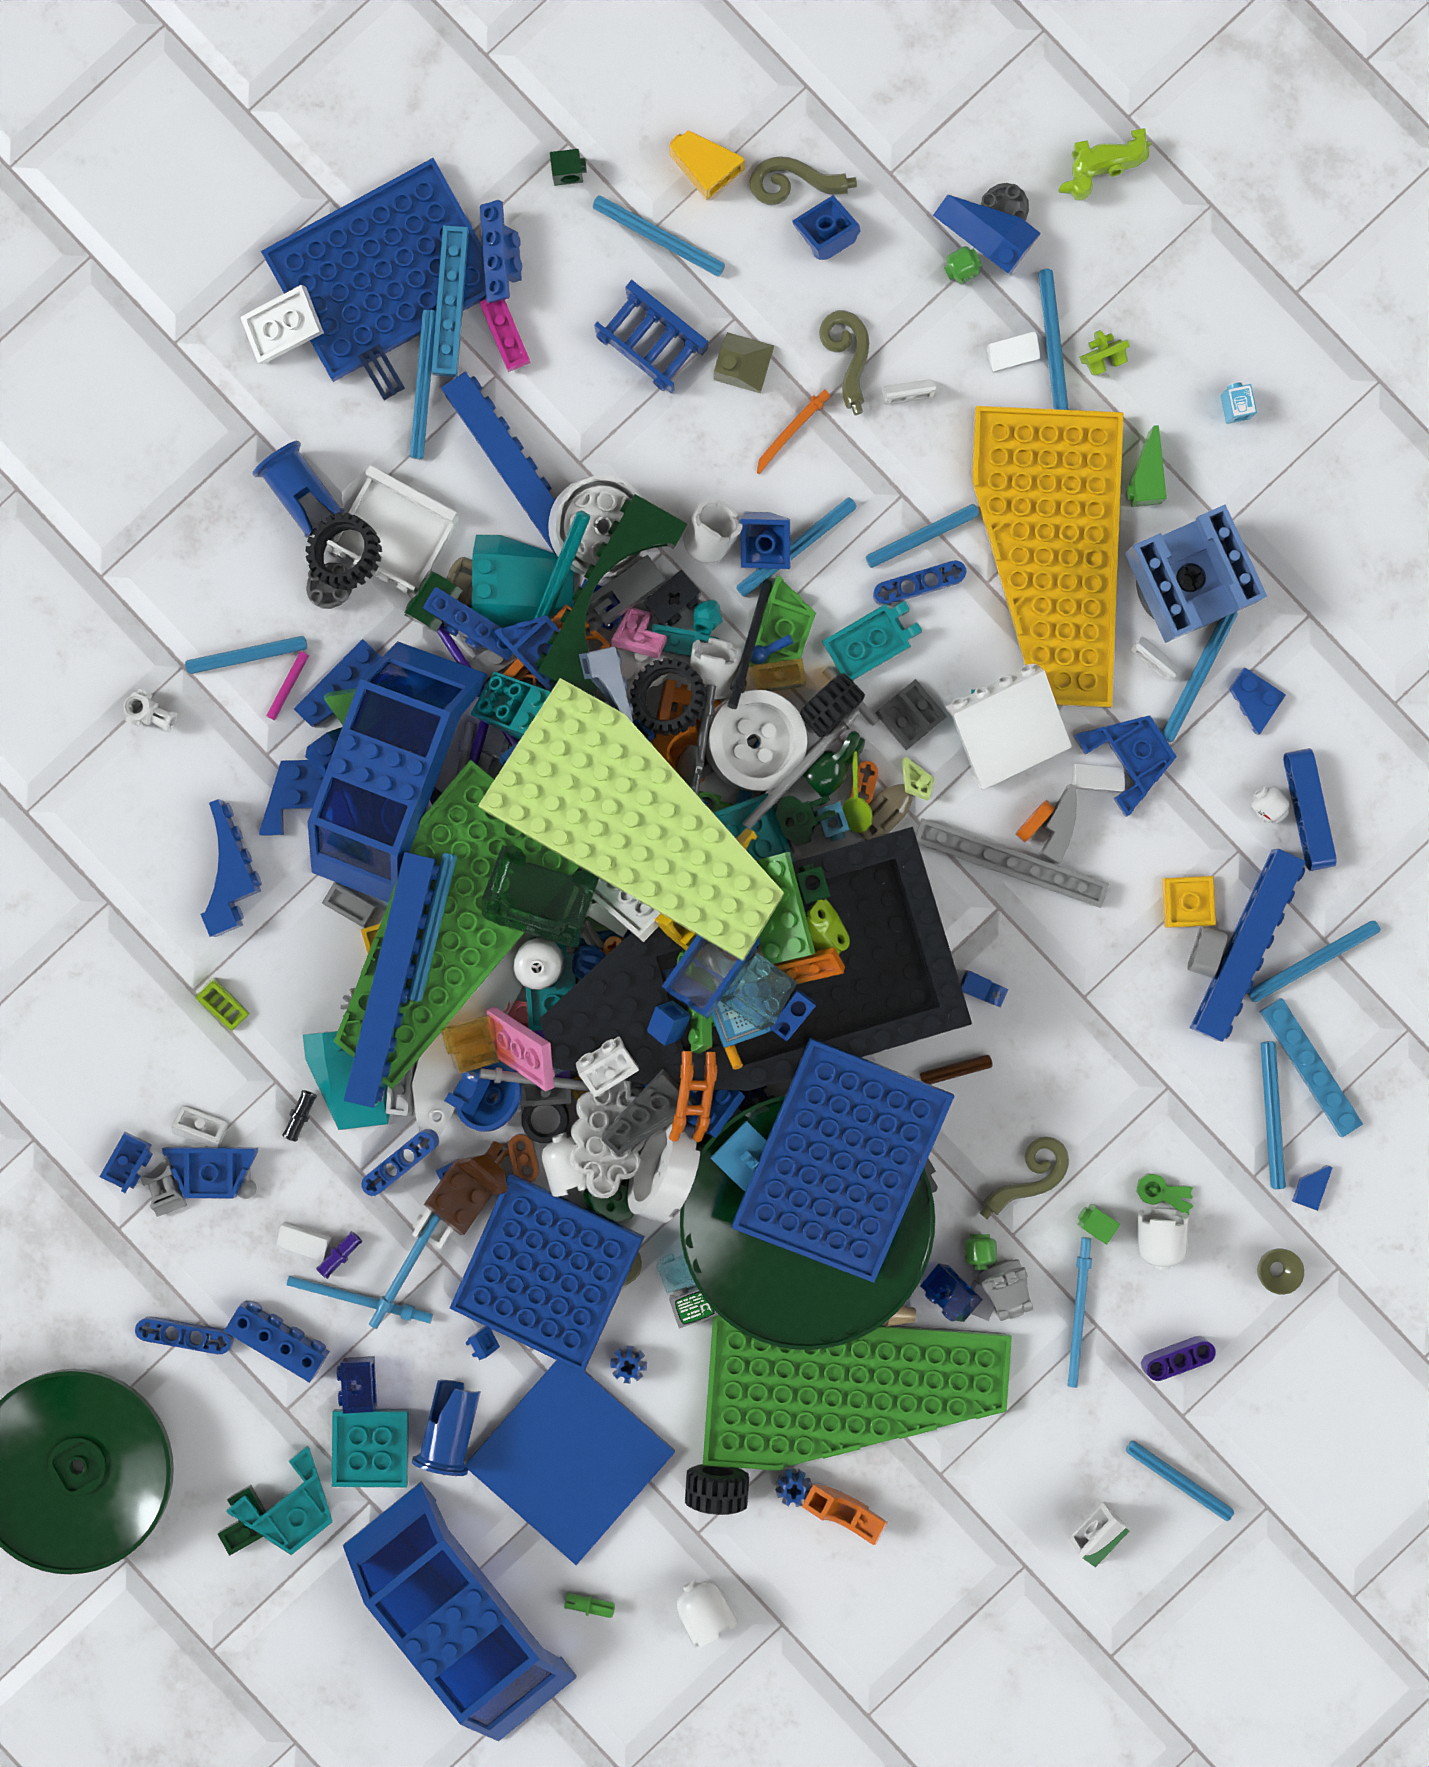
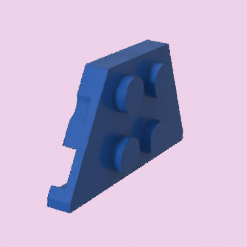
M547 615L509 627L496 629L494 633L546 690L551 692L556 683L538 674L537 672L540 667L536 666V663L542 652L548 654L552 646L548 644V641L554 630L560 632V629Z
M165 1147L162 1148V1153L168 1157L173 1168L171 1172L179 1182V1188L184 1198L233 1199L237 1196L238 1190L258 1153V1148Z

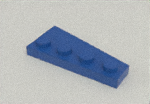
M362 639L294 710L311 727L334 715V712L324 700V695L328 692L357 688L360 679L381 659V656ZM391 667L375 685L383 684L399 674Z

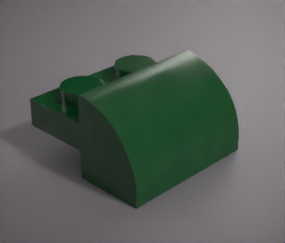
M431 571L421 582L420 589L416 595L408 602L404 615L410 620L436 632L443 621L423 609L432 590L437 587L455 599H458L463 590L441 575Z

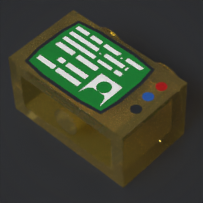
M802 658L754 665L752 669L755 690L773 692L805 687L806 685Z

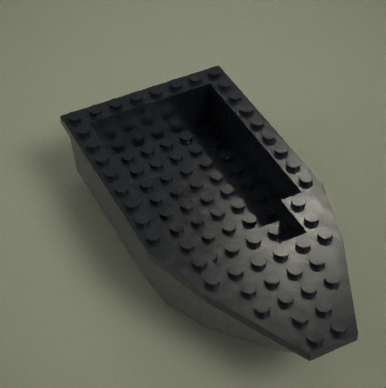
M913 826L792 862L795 874L801 873L800 867L814 863L815 868L822 867L830 897L826 899L837 912L850 939L849 947L839 954L845 966L843 974L778 989L773 988L767 976L754 982L770 1027L797 989L815 1001L816 1006L787 1041L771 1031L734 1044L743 1064L741 1068L736 1070L731 1065L716 1027H712V1047L702 1053H692L693 1080H705V1052H716L717 1078L714 1083V1090L750 1091L793 1078L810 1037L856 1056L864 1057L972 1024ZM813 875L808 876L805 879L806 888L816 890L819 886L818 878ZM802 899L806 917H808L807 912L814 902L804 904ZM818 910V916L822 918V912ZM659 926L644 942L633 933L620 942L540 1017L545 1039L551 1044L554 1068L578 1072L576 1062L583 1055L596 1051L607 1040H614L620 1037L624 1047L639 1068V1071L624 1079L625 1081L649 1084L664 1069L680 1085L682 1052L691 1051V1044L688 1038L691 1030L690 1019L682 1039L666 1046L649 1034L647 1029L655 1007L673 1000L688 1012L689 1007L671 996L662 987L666 981L663 970L676 967L679 952L684 950V948L667 936Z

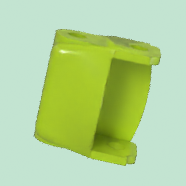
M827 899L815 901L807 912L808 917H806L815 952L835 947L839 955L841 951L849 947V935L837 912ZM818 910L822 912V918L818 916Z

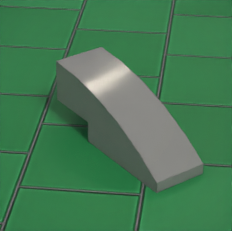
M1073 784L1066 786L1055 805V810L1043 826V829L1051 834L1039 855L1055 864L1061 863L1073 834L1077 806L1076 786Z

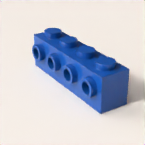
M245 1300L240 1304L224 1332L309 1383L314 1379L330 1353L329 1350L325 1349L326 1345L316 1339L310 1340L304 1336L305 1333L301 1329L287 1326L283 1323L281 1317L275 1314H267L254 1301L247 1302Z

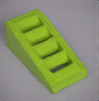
M212 978L195 996L204 1007L231 1031L250 1014L215 978ZM215 989L217 992L208 1000L206 996ZM222 995L225 999L215 1007L213 1003ZM230 1002L232 1006L222 1014L220 1011ZM237 1009L239 1013L229 1021L227 1018Z

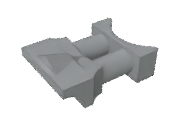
M167 1165L164 1173L157 1178H150L146 1175L140 1176L143 1186H149L152 1195L150 1207L157 1217L187 1206L182 1193L175 1187L171 1165ZM159 1180L163 1181L166 1190L164 1194L161 1192Z

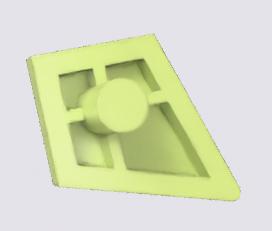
M905 756L902 759L905 792L928 801L935 778Z

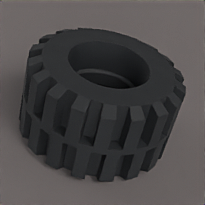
M842 673L823 687L802 708L800 715L819 737H823L864 700L865 694L846 673Z
M703 1464L693 1466L687 1470L685 1504L688 1507L702 1513L714 1515L735 1514L747 1508L749 1474L744 1470L732 1467L704 1466Z

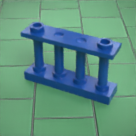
M631 279L625 287L627 302L606 327L598 321L594 324L595 332L597 333L596 337L604 345L609 343L654 379L653 383L661 391L667 390L672 394L675 389L671 378L692 353L698 352L701 356L704 355L708 350V340ZM641 306L647 311V316L624 343L613 333L635 307ZM659 321L665 326L666 331L647 355L642 358L632 349L652 324ZM678 336L685 342V347L662 374L651 364L668 343Z

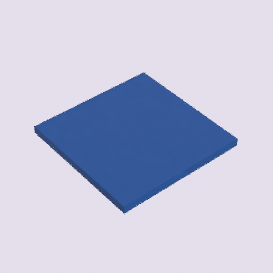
M509 1173L506 1178L508 1190L505 1194H499L449 1309L584 1373L645 1236L561 1196L555 1197L552 1195V1192Z
M555 1360L465 1463V1466L572 1563L577 1565L675 1453V1449L588 1372L582 1373Z

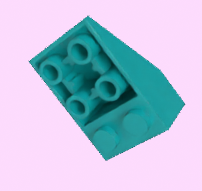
M494 671L470 714L521 740L551 692Z

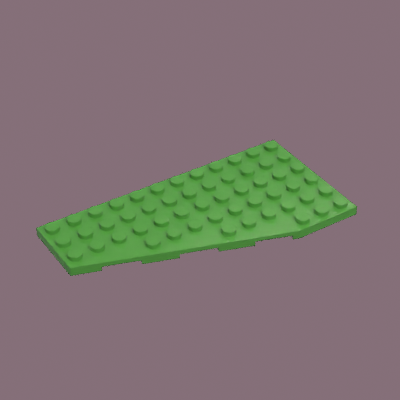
M472 760L466 764L421 818L418 831L410 849L411 853L437 859L436 865L441 864L444 853L456 855L457 859L423 998L420 1002L407 999L406 1004L402 1003L400 1013L404 1014L401 1027L396 1028L394 1038H397V1045L394 1053L390 1052L388 1062L391 1063L388 1078H383V1083L392 1090L580 867L480 809L478 805L494 782V779ZM432 879L431 890L435 889L437 880ZM397 882L334 1039V1042L353 1058ZM426 904L424 914L428 915L430 905ZM420 929L418 939L422 940L424 934L423 929ZM414 954L412 964H416L418 954ZM408 978L406 988L410 989L412 979Z
M714 1316L703 1465L778 1471L784 1469V1467L819 1458H829L897 1438L902 1439L962 1421L974 1418L980 1419L1007 1412L1012 1336L999 1333L902 1326L886 1327L881 1325L867 1335L843 1345L824 1349L800 1350L777 1347L761 1342L731 1326L721 1316Z

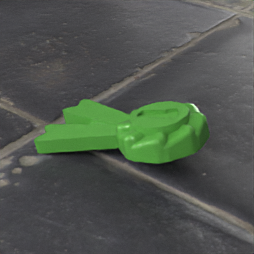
M1150 1173L1138 1180L1136 1192L1143 1202L1156 1205L1165 1201L1175 1209L1188 1215L1189 1210L1193 1208L1191 1203L1180 1199V1197L1192 1199L1191 1191L1193 1187L1167 1186L1163 1177Z

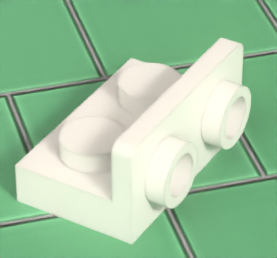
M620 1037L614 1040H607L599 1049L583 1055L576 1062L579 1076L594 1097H597L639 1071L638 1065L624 1047Z

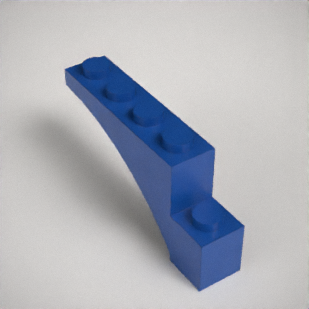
M220 799L209 803L218 836V869L206 911L200 914L209 937H217L243 926L241 921L244 919L240 907L238 905L235 906L234 903L262 892L259 887L262 885L260 876L256 871L253 872L250 865L252 862L251 854L247 848H243L241 843L243 839L242 832L237 825L234 826L231 817L234 816L229 803H225V801Z

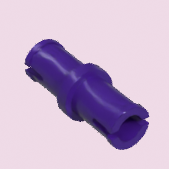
M351 1231L337 1247L334 1246L330 1250L331 1254L316 1268L317 1271L324 1278L328 1279L341 1263L345 1264L348 1261V1256L363 1242L361 1238Z

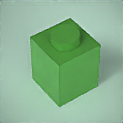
M1092 1204L1088 1208L1084 1207L1078 1216L1079 1222L1077 1225L1106 1245L1120 1226V1223Z

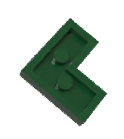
M252 1485L247 1486L227 1499L231 1506L246 1495L261 1515L266 1512ZM240 1520L220 1530L217 1534L229 1556L264 1537L244 1525Z

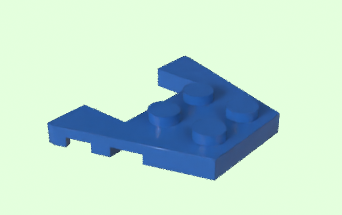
M1150 715L1081 732L1073 736L1085 755L1107 741L1134 782L1132 787L1113 798L1125 817L1134 811V808L1177 757Z
M286 760L280 762L260 827V836L284 835V809L313 808L323 777L308 760ZM343 790L338 794L335 791L330 808H333V823L357 832V827L353 821Z

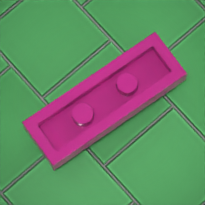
M486 299L480 301V306L507 371L511 372L530 364V359L505 300L489 303Z

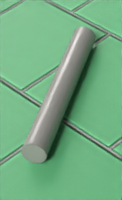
M830 666L822 672L829 681L837 676V673ZM863 701L856 707L872 726L880 720Z

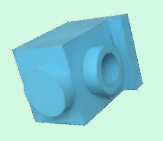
M840 802L815 811L816 816H819L828 810H835V816L819 822L825 839L830 837L833 842L846 837L844 832L850 829ZM830 819L837 821L835 828L829 827L828 821Z

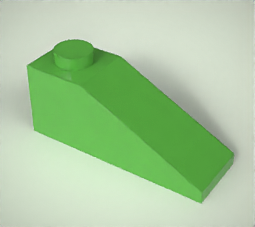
M1159 425L1153 426L1148 432L1129 485H1127V499L1131 500L1132 507L1158 505L1167 499Z

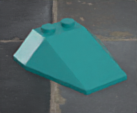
M476 535L472 554V610L501 628L533 620L558 560L557 554L502 535ZM571 569L551 617L556 616L566 604L571 609L573 608L574 571Z
M338 1031L303 1034L305 1060L338 1130L388 1124L390 1114H386L388 1086L382 1082L381 1086L385 1087L383 1100L378 1102L374 1108L344 1101L354 1058L334 1042Z

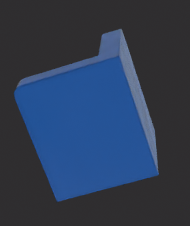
M673 1000L655 1007L647 1031L664 1046L682 1039L691 1014Z

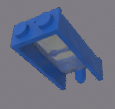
M697 935L662 987L666 992L708 1020L716 1005L761 941L758 937L745 960L741 961Z

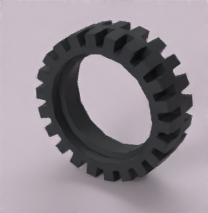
M337 513L335 518L331 515L326 517L327 523L321 520L318 523L320 529L314 528L312 530V533L315 535L314 538L308 537L307 542L310 546H306L305 549L309 554L306 556V561L309 563L308 566L321 581L335 589L348 590V587L352 589L357 588V583L360 585L366 583L364 578L371 579L373 574L370 571L372 569L377 571L379 567L376 561L381 562L382 558L379 552H382V546L379 544L381 543L380 538L367 522L356 515ZM342 531H358L364 539V551L361 559L353 568L346 572H330L324 564V552L327 541Z
M663 658V661L655 660L653 665L647 664L644 666L646 670L644 672L640 670L637 674L639 676L638 680L634 679L632 683L634 689L630 690V695L632 696L630 702L633 706V713L645 727L655 733L669 736V734L679 735L680 731L683 733L688 731L689 726L694 727L697 724L695 722L696 719H701L703 716L701 711L706 708V687L700 675L687 663L674 658L673 660L669 658ZM669 673L681 675L688 681L691 687L692 697L690 705L676 719L669 721L656 719L647 709L645 700L647 690L653 681L662 675Z

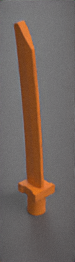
M825 389L818 396L813 395L810 398V403L760 457L757 474H761L794 433L817 410L820 411L823 408V404L831 397Z

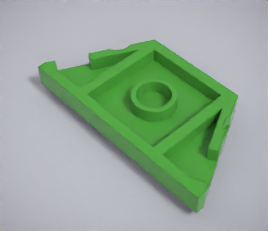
M778 575L766 605L755 645L764 647L789 634L793 644L769 655L766 662L761 665H755L750 662L749 667L800 661L816 612Z

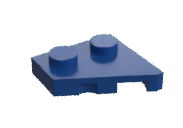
M1247 668L1241 670L1229 688L1234 699L1239 702L1243 715L1247 716L1253 727L1252 730L1256 735L1261 734L1286 694Z

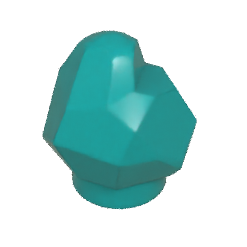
M708 600L696 605L693 611V628L696 632L710 635L723 622L722 615L720 614V605L717 601Z

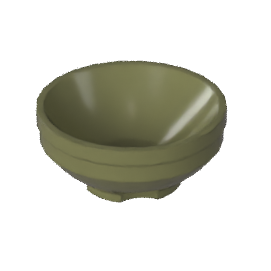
M1276 1248L1266 1252L1261 1257L1257 1267V1274L1260 1282L1267 1290L1278 1295H1285L1295 1291L1303 1282L1304 1266L1301 1259L1292 1251ZM1275 1262H1281L1283 1265V1272L1279 1276H1273L1270 1272V1267Z

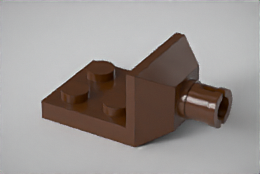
M493 1141L485 1154L455 1160L423 1205L459 1235H465L490 1197L495 1194H505L508 1190L504 1170L500 1167L501 1162L509 1153L508 1149L504 1148L501 1150L504 1145Z

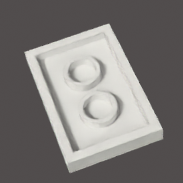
M303 285L240 317L256 359L260 364H265L324 333L307 288Z

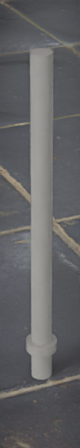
M856 708L852 709L840 720L820 743L741 823L745 829H751L846 729L849 730L852 727V723L861 714Z
M481 1068L480 1070L481 1079L494 1080V1083L507 1081L536 1085L517 1072L502 1071V1068H496L495 1070ZM553 1077L554 1087L590 1091L583 1080ZM631 1086V1096L637 1097L643 1091V1087Z

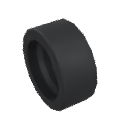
M565 1104L551 1105L558 1111L560 1123L558 1128L549 1134H542L532 1126L531 1115L538 1106L525 1107L521 1115V1125L525 1134L531 1140L538 1143L553 1142L552 1137L565 1133L569 1125V1112Z

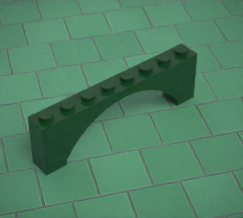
M634 494L632 500L626 498L620 509L624 513L620 522L614 520L608 531L612 535L608 544L602 542L596 553L600 557L596 566L590 564L584 575L588 579L584 588L578 586L572 597L576 601L572 610L566 608L560 619V622L564 623L560 632L554 630L548 641V644L552 645L548 654L542 652L536 663V666L540 667L537 673L556 684L561 678L593 697L598 687L591 679H584L579 654L589 652L586 640V615L595 587L611 568L631 555L659 547L668 546L674 549L688 525Z

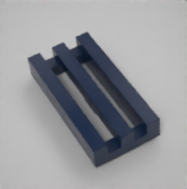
M380 344L358 355L384 401L405 389ZM374 352H379L398 385L396 388H393ZM367 356L371 358L389 392H384L365 359Z

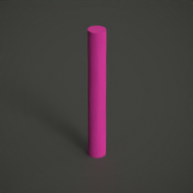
M300 651L266 715L268 718L274 721L277 718L309 657L306 653Z

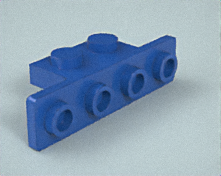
M501 200L480 205L486 300L489 303L509 299V281L513 283L522 281V262L519 249L521 244L520 237L517 231L504 224V210Z
M435 587L432 590L423 609L442 620V624L445 625L443 629L455 637L457 634L466 638L465 643L476 650L479 647L487 648L505 660L510 659L513 653L494 633L496 629L501 628L500 626L441 589Z

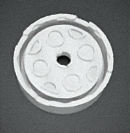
M597 475L576 481L560 493L552 506L548 525L550 541L558 557L576 512L585 511L590 515L589 523L570 568L571 570L585 575L590 564L596 566L600 558L596 555L602 542L608 544L612 536L608 531L605 534L600 533L596 524L601 519L606 520L610 529L614 520L620 522L624 514L620 511L626 498L632 500L634 494L640 496L637 489L620 478ZM647 550L631 555L617 563L603 577L620 575L641 560Z
M751 690L741 693L737 709H730L727 706L728 698L717 706L714 716H711L705 752L708 763L723 782L736 789L762 791L777 787L804 759L806 754L807 732L800 713L787 699L766 690ZM752 734L757 736L760 742L755 749L750 748L747 744V738Z
M672 1123L646 1138L645 1145L638 1151L641 1158V1167L639 1172L629 1179L628 1205L633 1214L666 1223L673 1219V1214L671 1213L674 1209L680 1210L694 1182L700 1158V1151L696 1150L697 1141L692 1138L695 1127L686 1123L677 1142L669 1139L672 1130Z

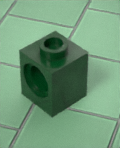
M579 149L550 152L554 186L583 183L582 173H587L585 157L580 158Z
M813 863L799 868L801 873H797L795 876L804 904L830 897L822 867L815 868ZM810 875L817 877L819 880V886L816 890H809L805 886V879Z

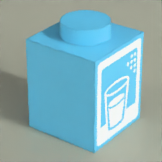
M1242 382L1231 384L1220 395L1226 424L1250 420L1257 413L1251 384L1242 385Z

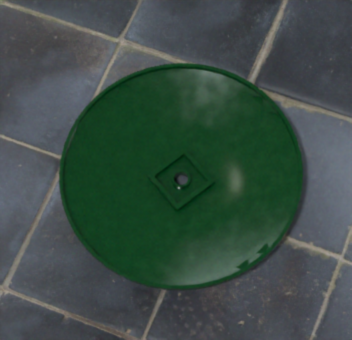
M782 1095L759 1102L741 1111L728 1120L716 1138L711 1137L700 1152L694 1182L680 1209L681 1244L686 1264L698 1290L717 1314L731 1326L756 1340L777 1347L800 1350L830 1348L854 1341L874 1331L896 1314L911 1297L927 1268L935 1236L934 1199L925 1169H923L874 1283L732 1229L731 1224L745 1191L711 1157L746 1121L767 1141L786 1096Z

